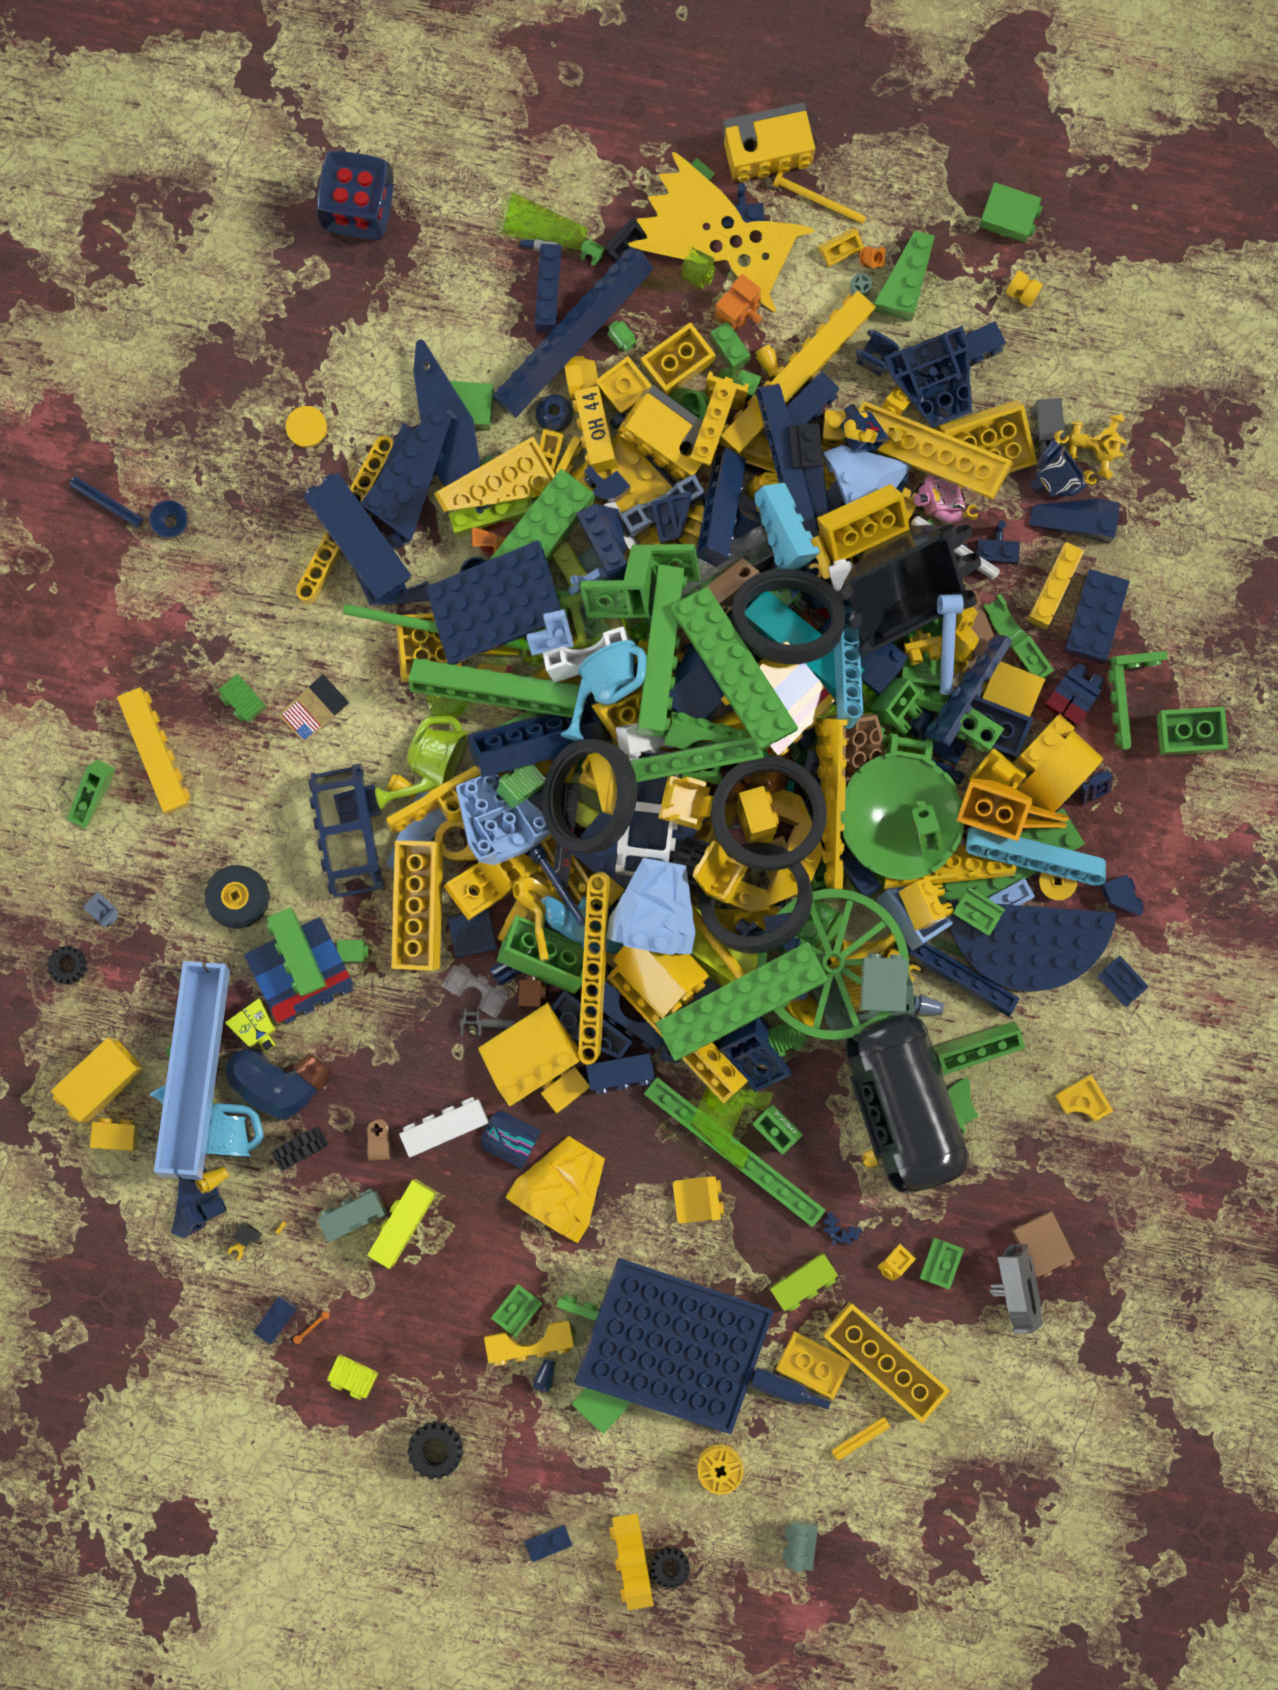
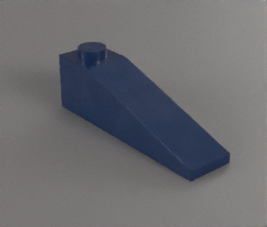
M830 616L828 617L827 621L821 629L823 633H825L831 625ZM859 632V639H860V643H861L862 638H861V635H860V632ZM889 643L867 654L865 657H860L861 667L865 669L861 674L862 683L877 695H880L900 671L908 656L892 643Z

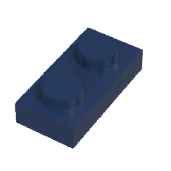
M565 1524L524 1541L532 1562L573 1546Z

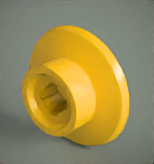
M1043 872L1040 874V888L1047 897L1053 900H1064L1070 897L1076 890L1077 881ZM1054 878L1061 879V886L1054 885Z

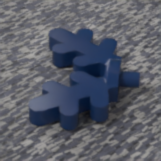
M832 1212L827 1214L828 1219H824L823 1223L827 1224L829 1228L825 1227L823 1231L829 1233L830 1237L834 1239L833 1245H836L837 1241L851 1245V1238L855 1241L859 1240L857 1235L862 1233V1229L857 1228L854 1230L853 1226L849 1227V1233L844 1229L841 1231V1237L837 1236L836 1232L840 1231L841 1228L839 1226L835 1227V1224L839 1222V1219L834 1218Z

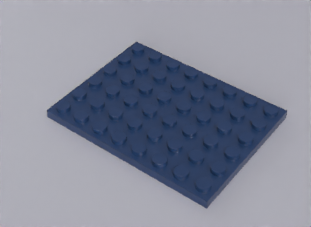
M618 1257L574 1383L732 1434L774 1310Z

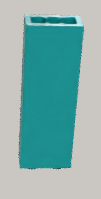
M769 591L753 598L749 602L751 605L745 609V616L750 626L758 634L777 643L788 641L792 645L804 644L822 636V634ZM833 649L826 656L805 664L835 699L832 703L835 706L836 681Z

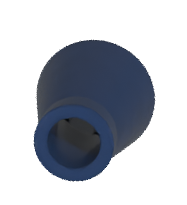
M543 1359V1363L532 1381L534 1382V1389L549 1393L550 1388H553L556 1362Z

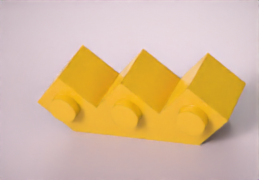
M638 1513L613 1517V1527H609L611 1541L616 1540L619 1558H615L616 1570L621 1571L624 1589H620L622 1603L626 1602L628 1611L654 1606Z

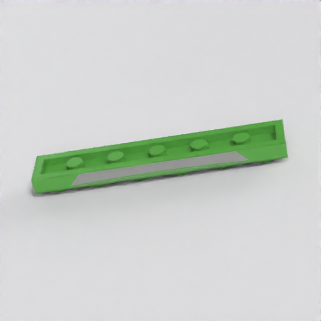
M752 737L634 759L631 760L636 781L640 782L764 758L763 750H759Z

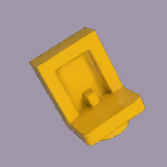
M897 386L886 398L881 408L901 416L910 405L911 400Z

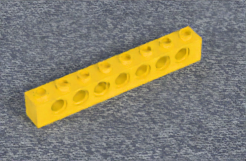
M617 966L607 978L662 1037L656 1022L673 1013L670 1012L663 1016L622 969ZM713 1043L682 1058L723 1103L748 1082Z

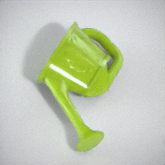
M442 715L431 716L422 720L408 749L407 763L412 772L417 773L423 778L416 785L391 792L382 791L376 787L375 797L377 805L381 810L392 799L431 791L454 778L468 740V731H462L461 724L456 718ZM433 724H450L454 731L433 730L431 728L427 729V727Z

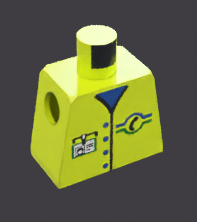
M257 999L226 1022L249 1047H254L259 1043L266 1053L276 1046L269 1035L277 1029L262 999Z

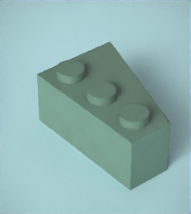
M372 1189L360 1193L361 1198L355 1201L350 1198L340 1203L341 1208L335 1211L333 1208L321 1212L322 1217L317 1220L328 1243L388 1214V1210L378 1190L372 1191Z

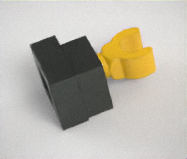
M245 1221L240 1225L233 1237L238 1243L231 1247L227 1254L229 1255L233 1250H237L239 1256L236 1260H240L244 1255L243 1250L245 1247L249 1246L252 1241L254 1243L257 1242L263 1233Z

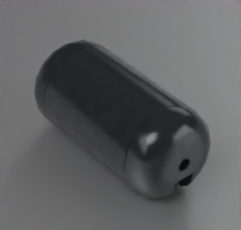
M909 1013L899 1014L871 1023L864 1027L860 1034L847 1038L845 1044L846 1056L853 1074L849 1077L876 1159H881L890 1185L898 1192L905 1194L928 1190L954 1181L966 1172L969 1165V1153L930 1036H928L927 1027L919 1017Z

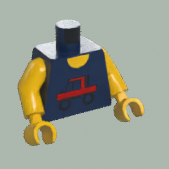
M851 404L844 409L848 418L841 423V428L853 453L876 451L890 438L895 442L905 438V429L895 427L894 432H892V429L881 427L870 411L859 412L855 404Z

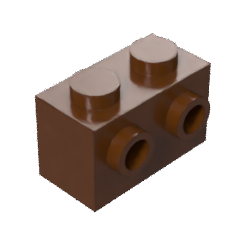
M525 976L524 980L519 981L518 1006L540 1008L542 1006V999H546V986H543V982L538 981L534 976Z

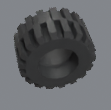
M688 836L682 842L673 863L686 865L690 894L696 895L700 892L701 887L693 877L694 869L700 863L710 843L692 836Z
M439 1421L428 1422L418 1428L409 1441V1448L407 1450L409 1463L413 1465L415 1472L418 1471L420 1473V1476H427L431 1480L437 1478L438 1480L444 1476H449L458 1467L463 1456V1441L460 1439L459 1432L457 1433L453 1426H448V1423H439ZM439 1438L446 1443L448 1455L442 1462H432L425 1457L423 1446L428 1439Z

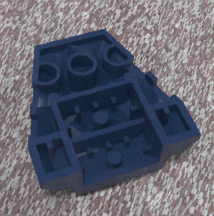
M963 326L884 356L891 377L932 428L972 412L971 370L969 366L970 345Z

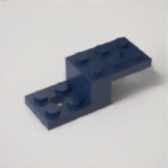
M762 1016L727 1034L720 1040L721 1052L748 1080L747 1083L754 1092L791 1076V1069L768 1042L769 1025ZM757 1065H764V1066H766L767 1068L761 1069V1068H757L756 1066H757Z

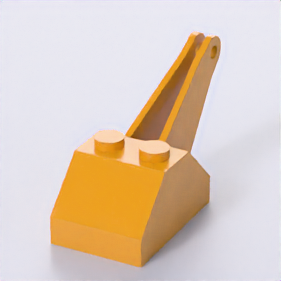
M971 778L956 821L1018 841L1023 828H1066L1067 824L1063 821H1068L1069 817L1062 813L1032 806V798L1013 787L992 780ZM1028 813H1031V814H1035V815H1039V816H1043V817L1027 816V815H1028Z

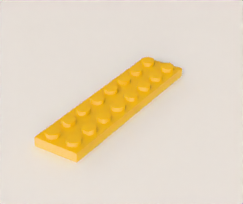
M866 401L862 402L858 410L859 412L870 411L881 427L892 429V432H894L895 427H901L906 430L903 440L895 442L890 438L875 452L903 461L911 467L991 500H994L1013 464L1012 460Z

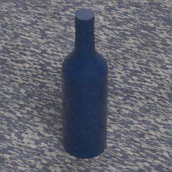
M756 1367L750 1383V1388L795 1405L810 1403L828 1410L831 1401L811 1394L805 1385Z

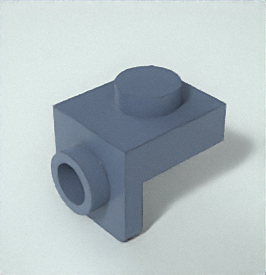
M98 891L83 906L102 927H105L107 924L111 925L118 917L117 914L119 912L117 908Z

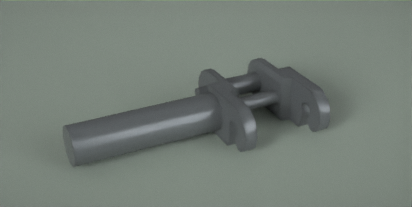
M464 1008V1012L461 1013V1015H464V1019H461L460 1036H463L465 1024L478 1025V1037H481L482 1027L509 1028L514 1025V1020H479V1016H482V1013H479V1009H477V1012H467L466 1008ZM466 1016H477L476 1021H466Z

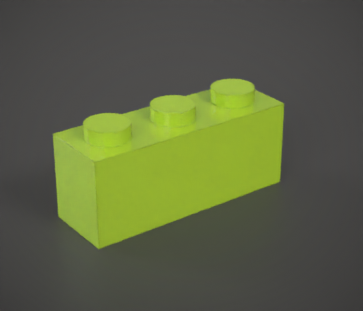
M821 1253L769 1289L784 1312L786 1310L791 1312L800 1306L799 1302L804 1298L809 1300L818 1294L817 1290L822 1286L827 1288L834 1284L838 1274L824 1253Z

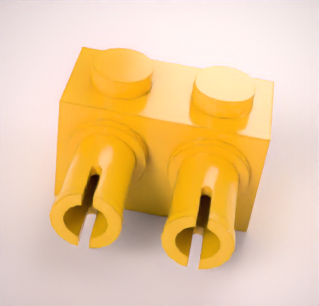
M930 879L916 881L899 891L915 931L929 928L945 919L946 916L948 917L953 914V908L947 909V907L952 906L950 903L940 904L938 897L943 896L945 893V888L938 889L943 887L942 884L932 885Z

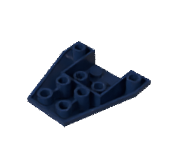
M690 643L673 676L675 677L674 689L669 691V697L673 698L672 709L676 713L682 712L690 717L704 718L709 721L735 711L731 704L725 705L721 700L724 693L693 644Z

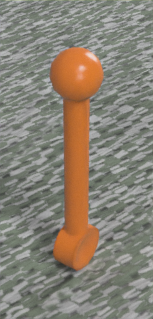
M323 1311L321 1317L303 1333L294 1337V1343H301L303 1337L321 1321L329 1318V1312Z

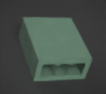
M868 953V957L862 958L860 1010L906 1012L908 959H902L903 955H889V958H881V954Z

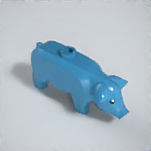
M551 896L544 897L541 902L546 906L545 919L547 923L567 938L581 943L580 946L584 948L585 924L579 925L570 910L561 901ZM583 896L577 907L586 919L587 897ZM614 906L611 907V913H610V915L608 916V925H609L610 916H611L613 910H615V908H616V907H614ZM592 921L593 929L601 930L600 922ZM607 939L606 952L616 954L624 945L623 943ZM591 942L592 950L593 948L600 950V945L597 942Z

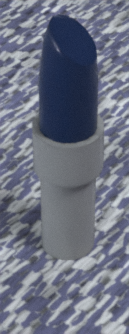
M523 239L518 245L540 250L541 243L558 245V242Z

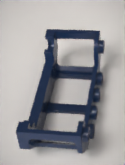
M361 763L334 771L317 774L313 772L311 773V779H308L309 788L313 796L309 797L310 806L316 812V817L313 818L315 830H319L320 834L317 844L319 851H323L324 859H321V866L323 872H327L329 894H333V897L336 899L386 889L377 855L363 778L365 775ZM353 772V777L350 779L319 785L318 778ZM354 786L360 819L354 822L324 827L319 799L320 791ZM362 830L368 863L364 866L333 871L327 836ZM365 873L371 874L375 887L339 893L336 879Z

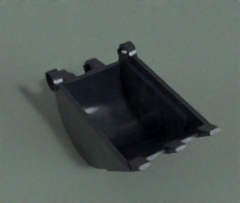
M954 524L909 527V530L867 549L859 563H854L844 580L840 594L842 600L849 598L853 610L849 619L851 629L859 628L862 638L858 648L860 657H865L867 654L942 617L943 614H939L937 610L939 595H962L963 609L977 604L974 591L965 589L962 578L982 565L978 553H969L956 558L954 553L956 548L973 535L970 525L964 524L957 527Z

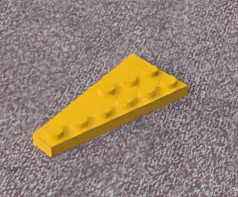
M531 437L435 492L434 495L444 512L535 498L541 495L555 477V474L535 438Z

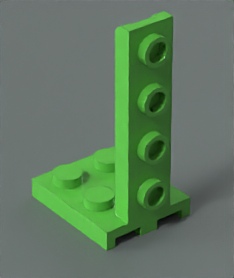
M1167 651L1108 658V666L1111 667V670L1108 671L1109 682L1113 685L1110 698L1111 703L1115 705V712H1113L1112 718L1113 724L1117 725L1115 744L1119 746V750L1131 747L1124 669L1141 667L1140 663H1144V667L1162 665L1161 661L1167 660Z

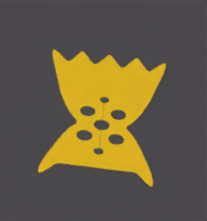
M672 152L679 172L659 174L660 179L668 190V194L648 197L658 216L637 219V222L646 233L647 239L628 243V245L643 251L685 260L703 262L727 260L737 277L743 274L761 288L760 302L769 310L776 312L775 305L770 297V291L796 237L813 233L815 230L803 225L782 222L754 221L745 223L738 210L720 189L684 158ZM725 216H730L734 220V225L730 229H726L721 225V220ZM704 223L710 224L709 230L703 229ZM753 230H758L762 234V240L759 243H753L750 240L749 235ZM733 235H739L742 238V245L738 248L730 245V238ZM713 240H719L722 243V250L718 253L710 249V243ZM764 252L769 254L768 260L762 259ZM742 254H747L751 259L747 267H742L738 263V257Z

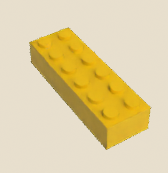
M395 841L391 969L429 971L440 969L443 875L442 841Z
M851 1302L845 1306L822 1333L830 1343L922 1424L951 1391Z

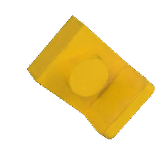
M899 1244L879 1264L878 1268L884 1277L895 1281L916 1258Z

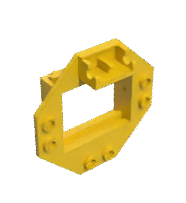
M783 789L770 794L772 798V804L770 805L772 812H776L778 820L794 826L785 847L786 850L791 851L805 840L811 830L812 821L802 797ZM725 804L724 807L725 821L729 831L737 815L736 804ZM711 816L693 836L710 844L712 841L718 842L713 830ZM821 842L801 861L811 882L823 856L824 849ZM788 868L775 871L767 891L740 881L728 903L751 913L798 894L795 876Z

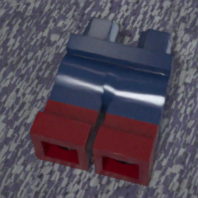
M1078 663L1065 674L1043 704L1044 707L1059 715L1066 708L1069 701L1073 699L1062 716L1075 728L1080 726L1085 715L1102 691L1100 688L1104 681L1103 678L1096 674L1093 675L1089 682L1082 678L1088 669L1081 663Z

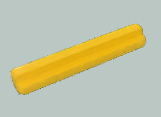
M882 1417L832 1449L835 1459L837 1461L841 1460L889 1429L888 1421L885 1417Z

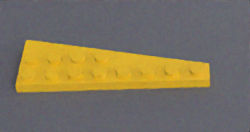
M821 717L817 718L815 733L818 736L816 753L820 763L817 772L818 777L821 779L820 788L825 798L827 811L826 826L822 835V841L825 844L823 861L826 864L824 881L827 888L843 889V861L840 859V855L844 851V844L840 839V833L844 831L845 826L844 823H841V811H845L846 791L845 776L842 775V771L845 770L846 759L842 753L843 747L847 745V739L843 736V726L847 725V719Z

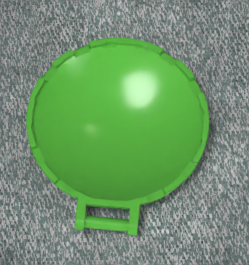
M891 733L888 740L887 754L878 756L865 763L855 772L846 786L845 811H841V823L845 824L844 831H842L844 839L857 860L870 871L880 876L895 880H912L924 877L947 863V860L956 851L960 843L964 823L956 820L963 801L959 797L956 784L952 778L931 760L932 740L919 741L898 737V734ZM897 745L921 749L922 755L898 751ZM925 801L926 805L933 806L941 830L943 851L922 856L911 813L915 802Z

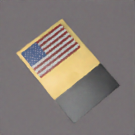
M322 674L278 715L305 743L347 706L349 701Z

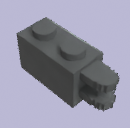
M1062 398L1036 400L1033 405L1034 407H1031V418L1035 419L1033 439H1037V446L1040 447V456L1046 445L1052 440L1055 441L1054 435L1058 430H1063L1059 436L1060 440H1063L1065 437Z

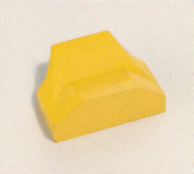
M583 356L572 357L564 366L570 401L576 400L575 391L596 385L595 381L598 379L595 360L585 359Z

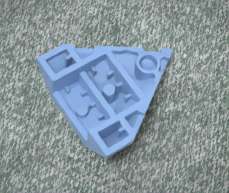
M839 446L822 453L828 472L834 471L845 505L889 484L897 488L911 468L910 465L903 461L868 452L853 453L851 448L846 446Z

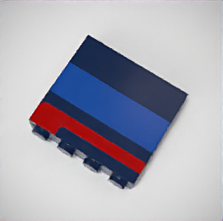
M321 916L301 927L327 985L323 989L305 997L300 996V993H295L291 984L294 982L291 974H287L283 963L286 961L283 954L279 955L276 950V939L244 954L273 1016L279 1024H290L296 1020L295 1016L303 1013V1016L315 1011V1006L319 1004L325 1006L334 1001L333 997L339 994L345 996L353 992L352 988L356 986Z

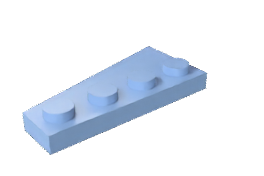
M429 791L416 794L413 803L423 798ZM440 809L434 810L427 814L424 819L409 824L406 829L400 831L397 840L432 841L441 823L447 821ZM395 844L386 863L393 871Z

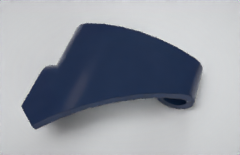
M204 1165V1170H203V1172H207L208 1170L206 1169V1167H205V1165ZM179 1176L178 1198L172 1234L184 1239L204 1228L207 1221L227 1211L217 1187L209 1193H201L195 1180L183 1179Z

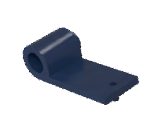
M921 709L922 714H920V717L917 719L910 718L908 721L911 729L908 730L909 732L906 736L910 739L925 741L928 739L924 737V734L927 732L929 724L933 722V716L927 709ZM955 738L950 746L933 742L932 752L957 765L967 745Z

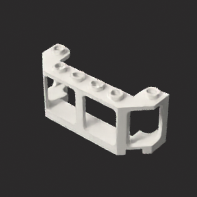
M642 751V752H641V754H649V755H650V753L647 752V751ZM657 751V752H650V753H653L654 755H659V754H665V753H670V752H667V751ZM640 756L629 757V760L631 762V760L639 759ZM682 774L675 775L677 778H683ZM636 802L635 811L659 814L661 805ZM669 822L666 848L663 851L629 847V825L624 835L618 841L616 874L634 875L635 872L625 870L626 857L629 855L661 859L669 862L670 851H675L676 838H672L673 830H677L678 824Z

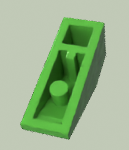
M99 759L87 766L67 820L84 829L87 828L110 786L116 768Z

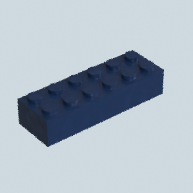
M587 702L584 705L579 724L580 733L584 739L604 741L601 721L590 703ZM543 714L467 735L471 757L482 777H490L500 772L515 770L518 767L534 765L547 759H555L566 746L575 742L561 736V733L570 727L573 718Z

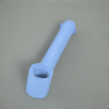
M939 595L937 599L938 613L943 614L940 694L945 695L952 694L956 614H961L963 611L962 595Z

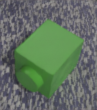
M337 940V951L343 963L365 962V958L369 957V946L365 945V941Z

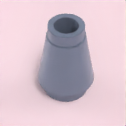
M921 994L919 996L914 995L916 1015H942L943 1003Z

